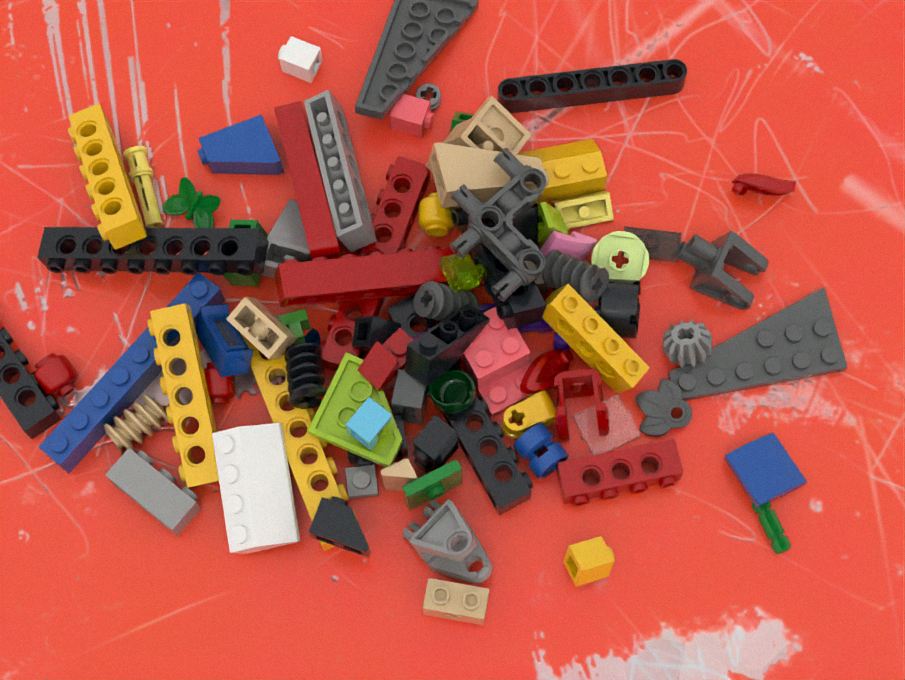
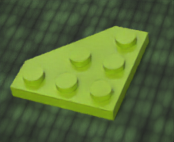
M346 352L307 430L308 434L381 466L388 467L394 463L403 444L401 434L383 389L378 392L358 372V368L364 360ZM368 397L391 413L392 416L391 420L377 435L379 442L372 451L349 435L346 429V423Z

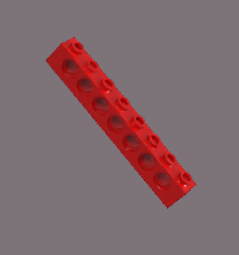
M400 156L397 157L395 165L390 164L386 174L388 183L385 189L379 191L376 204L379 206L376 214L371 213L370 216L376 239L381 236H387L391 239L386 243L376 241L358 249L357 254L359 257L368 256V254L377 251L393 254L404 249L418 212V205L423 199L431 178L430 170L425 164ZM406 187L409 189L405 193H398L396 191L398 188ZM393 211L398 212L400 214L395 218H390L386 216L388 213ZM385 297L337 302L340 307L337 315L332 314L329 320L327 330L330 333L328 338L320 343L322 350L319 355L323 358L321 364L323 368L336 372L346 352L361 359L363 358L365 350L352 347L356 319L352 320L347 316L351 312L357 311L362 314L360 317H378ZM343 337L352 339L351 343L346 346L337 344L338 340Z

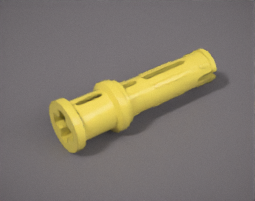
M145 146L130 147L123 152V157L128 161L130 169L128 174L129 180L135 184L145 228H161L164 224L151 181L154 172L149 167L146 157L148 149Z

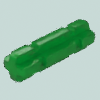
M752 502L755 513L760 515L758 519L768 539L773 541L771 545L775 553L781 554L791 548V543L788 537L783 535L785 531L775 511L770 509L771 503L768 502L757 509Z

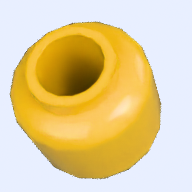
M437 192L429 194L418 205L419 227L427 235L433 237L445 236L455 226L452 222L449 208H441Z

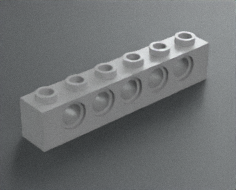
M326 90L305 100L304 104L336 236L353 252L376 242L377 239L343 106L329 90Z

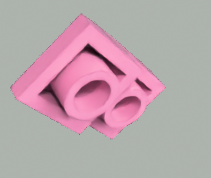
M552 231L540 251L545 256V259L553 250H559L562 254H569L571 258L577 257L580 261H585L596 245L597 240L574 231L570 236Z

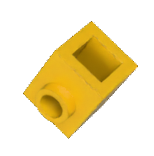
M602 536L569 545L563 560L576 587L608 577L615 562L614 553L609 546H606Z

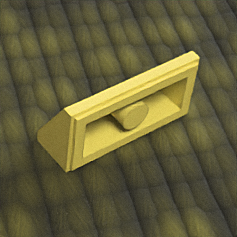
M606 190L552 201V207L561 212L563 221L567 224L568 229L614 220L610 193Z

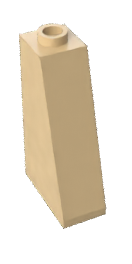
M440 142L434 143L429 162L441 208L459 206L451 199V196L457 189L460 191L459 188L463 184L467 186L481 203H486L508 184L511 178L493 161L500 152ZM513 154L524 166L528 165L542 171L546 176V186H548L549 174L547 169L543 168L541 158ZM533 182L524 183L528 189H537Z

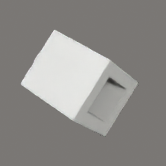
M292 36L286 45H282L278 53L282 72L312 83L323 62L320 47Z

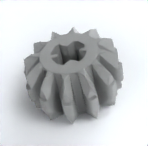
M694 319L689 323H684L680 320L679 325L670 324L669 331L664 332L663 352L671 364L678 363L681 368L686 364H691L695 367L697 361L705 363L706 356L711 355L712 335L706 329L704 323L696 324Z

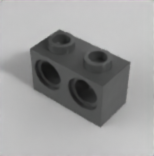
M398 369L391 402L393 415L402 414L403 422L423 425L429 397V386L426 387L407 374L405 370Z

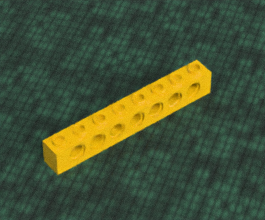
M242 335L249 349H253L250 365L273 423H282L287 459L310 518L313 521L322 497L330 500L334 496L347 501L349 500L343 483L337 485L333 475L338 473L332 456L326 458L322 449L327 447V443L309 435L308 431L300 438L292 436L296 428L304 427L308 430L315 414L313 408H294L291 411L282 410V406L289 401L290 395L285 368V354L280 359L261 358L263 353ZM275 377H286L285 382L281 385L272 384V380ZM313 453L318 456L313 464L308 465L302 462L307 454ZM325 480L329 484L324 491L318 492L313 489L317 481ZM320 541L324 551L336 547Z

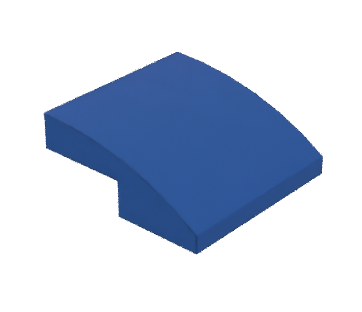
M774 433L745 444L726 454L724 458L757 509L807 483Z

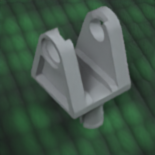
M450 499L442 506L437 501L429 502V505L435 511L427 505L425 506L423 514L429 520L422 527H419L415 522L409 523L408 526L414 530V533L406 527L404 528L403 538L411 543L433 572L470 583H481L489 578L492 573L493 565L470 525ZM476 561L483 562V568L479 572L469 571L472 563Z

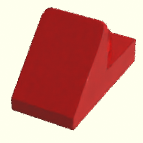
M399 328L382 345L378 341L373 345L358 368V372L379 392L397 375L398 369L402 370L405 367L407 345L414 340Z

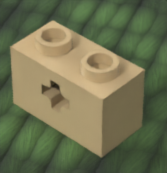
M244 297L226 318L268 359H280L286 352V349L298 338L257 298Z
M428 578L423 613L429 616L484 625L489 589Z

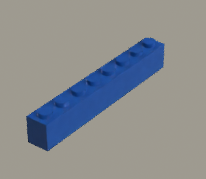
M198 272L167 307L180 304L190 305L196 330L200 307L223 304L225 299L221 289ZM149 328L137 338L39 446L51 460L68 474L106 434L103 425L107 423L113 426L115 424L113 418L115 416L120 418L124 414L123 410L128 409L162 372V366L157 365L154 357V348H157L156 337L150 335ZM172 330L167 335V342L170 346L177 345L180 341V333L177 330Z

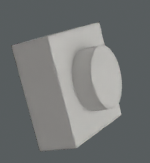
M375 464L345 468L349 500L379 496Z

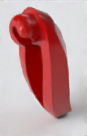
M747 173L738 175L732 181L734 184L732 192L739 196L746 195L747 191L767 196L785 195L795 191L796 181Z
M555 349L536 357L521 381V392L524 394H535L553 388L555 376L558 373L568 371L569 365L573 362L572 353L568 350L561 351Z

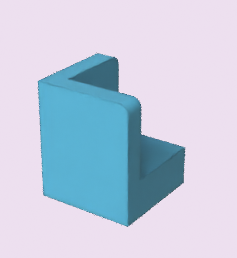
M368 397L346 423L347 433L372 451L379 442L377 435L391 420V413Z

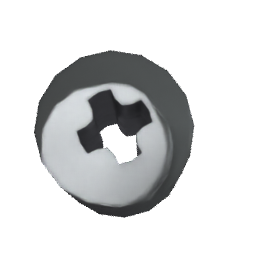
M553 250L545 259L546 263L542 271V278L548 287L559 289L569 284L586 302H594L602 296L608 286L609 274L605 268L600 269L597 265H590L587 261H580L577 257L571 258L569 254H562L559 250Z
M434 281L423 283L418 288L413 301L414 309L420 317H427L437 321H443L466 304L479 311L478 299L473 292Z

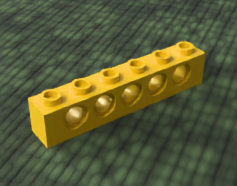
M100 103L68 115L72 126L68 128V132L73 143H77V146H74L73 149L79 162H83L79 168L84 180L89 181L85 188L91 201H95V204H92L91 207L98 221L101 220V224L97 225L102 239L104 241L109 240L116 250L147 237L110 122Z
M180 304L150 311L151 319H148V328L150 335L156 337L157 348H154V357L157 365L162 366L164 377H160V385L163 394H168L170 406L166 407V413L169 423H174L176 435L172 436L175 452L180 453L182 464L179 465L181 481L186 482L187 488L219 481L212 433L217 432L208 394L191 306ZM172 330H177L180 333V341L175 346H170L167 342V335ZM183 359L186 362L187 368L182 375L178 376L173 370V364L176 360ZM184 388H189L193 394L192 401L187 405L183 404L179 399V394ZM190 417L196 418L199 422V429L194 434L189 433L185 427V423ZM196 446H200L205 451V459L201 463L195 462L191 456L192 450Z

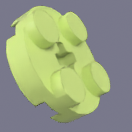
M615 231L603 236L595 245L591 256V264L597 265L600 269L605 268L608 271L609 279L641 280L649 266V253L644 243L636 235L626 231ZM619 251L624 252V257L628 258V264H623L622 268H616V263L612 261V256H617Z

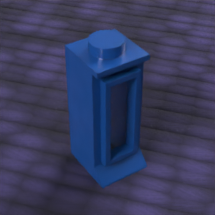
M228 304L201 306L196 334L219 375L224 377L247 374L253 349H249L240 332L226 320L229 316Z

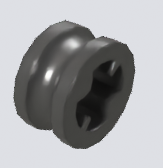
M423 84L418 88L416 97L424 99L428 94H433V98L430 99L431 111H434L441 104V92L434 84Z

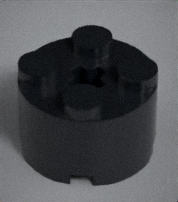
M609 279L606 290L599 298L598 306H595L596 313L621 338H637L640 314L638 295H641L640 280Z

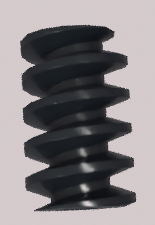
M311 342L291 345L286 349L284 358L286 361L288 392L290 394L289 403L295 408H315L321 404V397L326 394V388L322 386L325 383V378L322 376L324 368L320 365L323 358L319 355L322 350L319 344Z

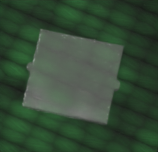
M619 394L603 400L607 407L610 421V432L606 436L599 437L595 405L573 415V419L582 434L581 440L586 441L593 455L610 452L641 437L632 419L633 413L628 412Z

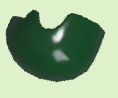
M458 369L449 370L429 385V396L439 410L447 414H457L467 409L475 399V382L468 373Z

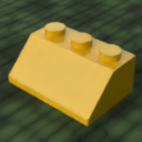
M593 139L518 153V155L541 158L543 168L548 171L549 184L545 187L542 197L537 200L536 204L605 190L607 173L601 150Z

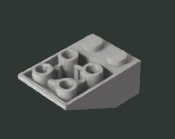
M290 199L267 237L269 244L264 272L261 274L275 279L278 264L286 260L296 259L299 262L312 260L298 203Z

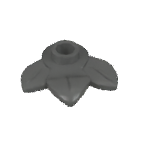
M662 379L658 391H644L635 397L637 405L647 415L639 428L645 434L662 436L671 428L685 427L692 419V409L683 400L681 388L671 380ZM675 408H680L683 411L682 416L678 419L673 418L671 415Z

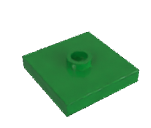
M453 460L404 485L402 488L403 495L409 511L430 500L437 499L446 492L461 485L462 468L457 460Z

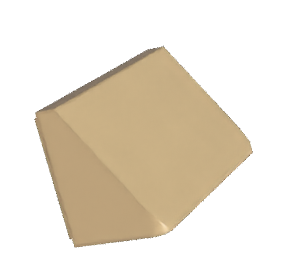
M406 458L380 471L385 490L403 492L402 488L404 485L418 479L409 459Z

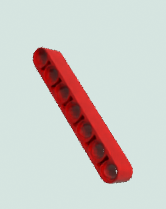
M301 101L274 107L311 259L340 254Z

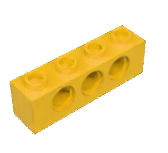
M569 284L553 291L545 300L547 306L542 318L592 369H596L599 372L601 379L616 394L632 389L650 367Z

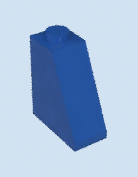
M262 115L198 138L202 147L197 150L203 166L209 164L211 172L214 174L280 175L284 173L280 157Z

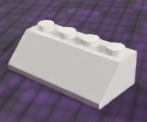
M282 423L240 426L212 433L230 553L248 554L301 542Z

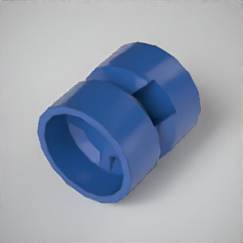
M539 423L530 428L513 444V448L523 460L529 459L528 467L538 479L545 478L554 472L557 463L566 461L569 457V454L559 442H552L553 434L544 423ZM547 448L548 451L538 458L537 455Z

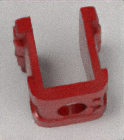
M596 369L564 371L558 373L554 378L558 407L555 409L557 434L561 440H570L565 400L567 398L594 395L599 437L606 436L610 432L609 413L603 402L601 377ZM574 383H584L582 385H572Z

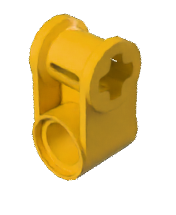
M544 390L535 393L526 400L506 409L502 421L503 433L511 439H518L526 431L539 423H544L546 427L555 422L556 407L548 392ZM514 418L516 422L521 420V425L518 426L516 423L510 424L511 419Z

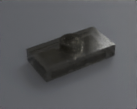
M624 227V231L636 235L644 243L649 253V260L678 263L679 259L675 258L674 255L680 245L681 233Z

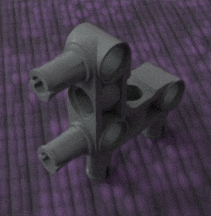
M508 148L503 149L502 153L500 152L493 161L507 173L511 180L486 203H481L465 184L459 188L460 191L457 189L452 194L451 199L469 215V225L467 226L468 229L461 236L449 244L451 250L454 253L458 250L456 255L463 259L477 244L483 243L509 270L508 274L491 287L495 296L500 292L498 299L502 302L506 301L521 285L526 286L536 281L546 263L545 256L531 239L527 240L512 225L513 219L522 211L527 212L541 197L546 186V176L539 169L528 165L524 166ZM533 182L537 189H528L524 183ZM491 219L494 221L495 226L486 227L481 220ZM532 261L537 269L528 270L523 265V262Z

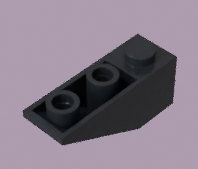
M466 304L407 345L405 372L428 387L451 369L489 323L490 318L469 304Z

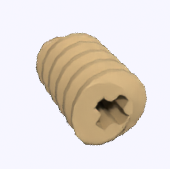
M146 394L143 395L144 406L134 402V413L124 409L125 420L117 416L113 418L116 427H112L107 423L103 425L105 432L122 454V447L134 449L131 440H135L140 444L143 443L142 432L151 437L153 435L151 425L161 429L162 423L160 419L164 418L168 421L166 410L155 397L152 399Z

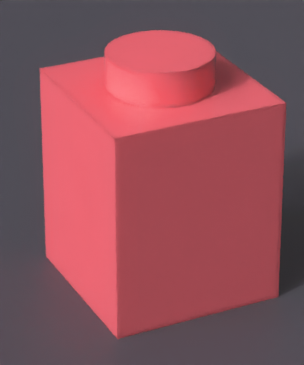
M404 94L393 106L390 114L391 129L423 137L426 128H431L434 119L430 101Z

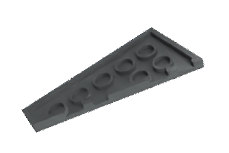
M394 0L357 99L355 113L382 120L478 9L479 1Z
M825 287L712 348L711 355L706 356L705 363L697 361L695 367L691 364H686L683 368L680 366L670 371L668 374L669 380L675 382L681 388L683 400L688 401L845 371L847 364Z

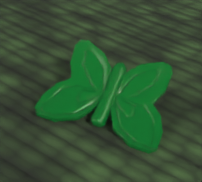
M183 177L179 184V194L168 198L163 204L162 209L169 215H182L187 212L185 218L191 220L193 216V224L196 228H213L214 218L212 213L218 209L221 200L215 195L208 194L203 196L202 191L196 193L191 181Z

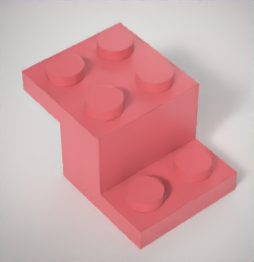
M496 307L483 313L490 318L489 323L462 354L464 357V369L466 372H469L475 382L476 391L479 396H482L486 401L491 418L505 412L510 406L534 395L524 394L520 390L521 381L530 366L531 352L517 328L507 329L503 319L501 320L498 317Z

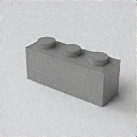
M128 448L105 476L111 483L178 536L201 510L196 502L198 496L186 486L182 490L173 483L176 479L164 468L157 471L152 467L151 464L154 461L143 451L140 450L136 454Z

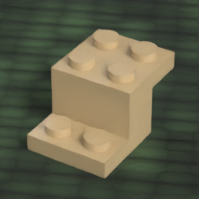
M490 96L471 119L457 124L443 143L498 152L508 148L512 154H518L532 134L493 96ZM428 161L425 166L432 172L430 162Z

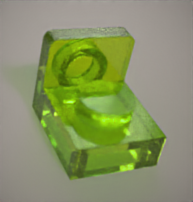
M469 253L463 259L459 258L456 254L441 257L439 263L452 292L462 289L470 290L479 286L485 270L482 264L474 265Z

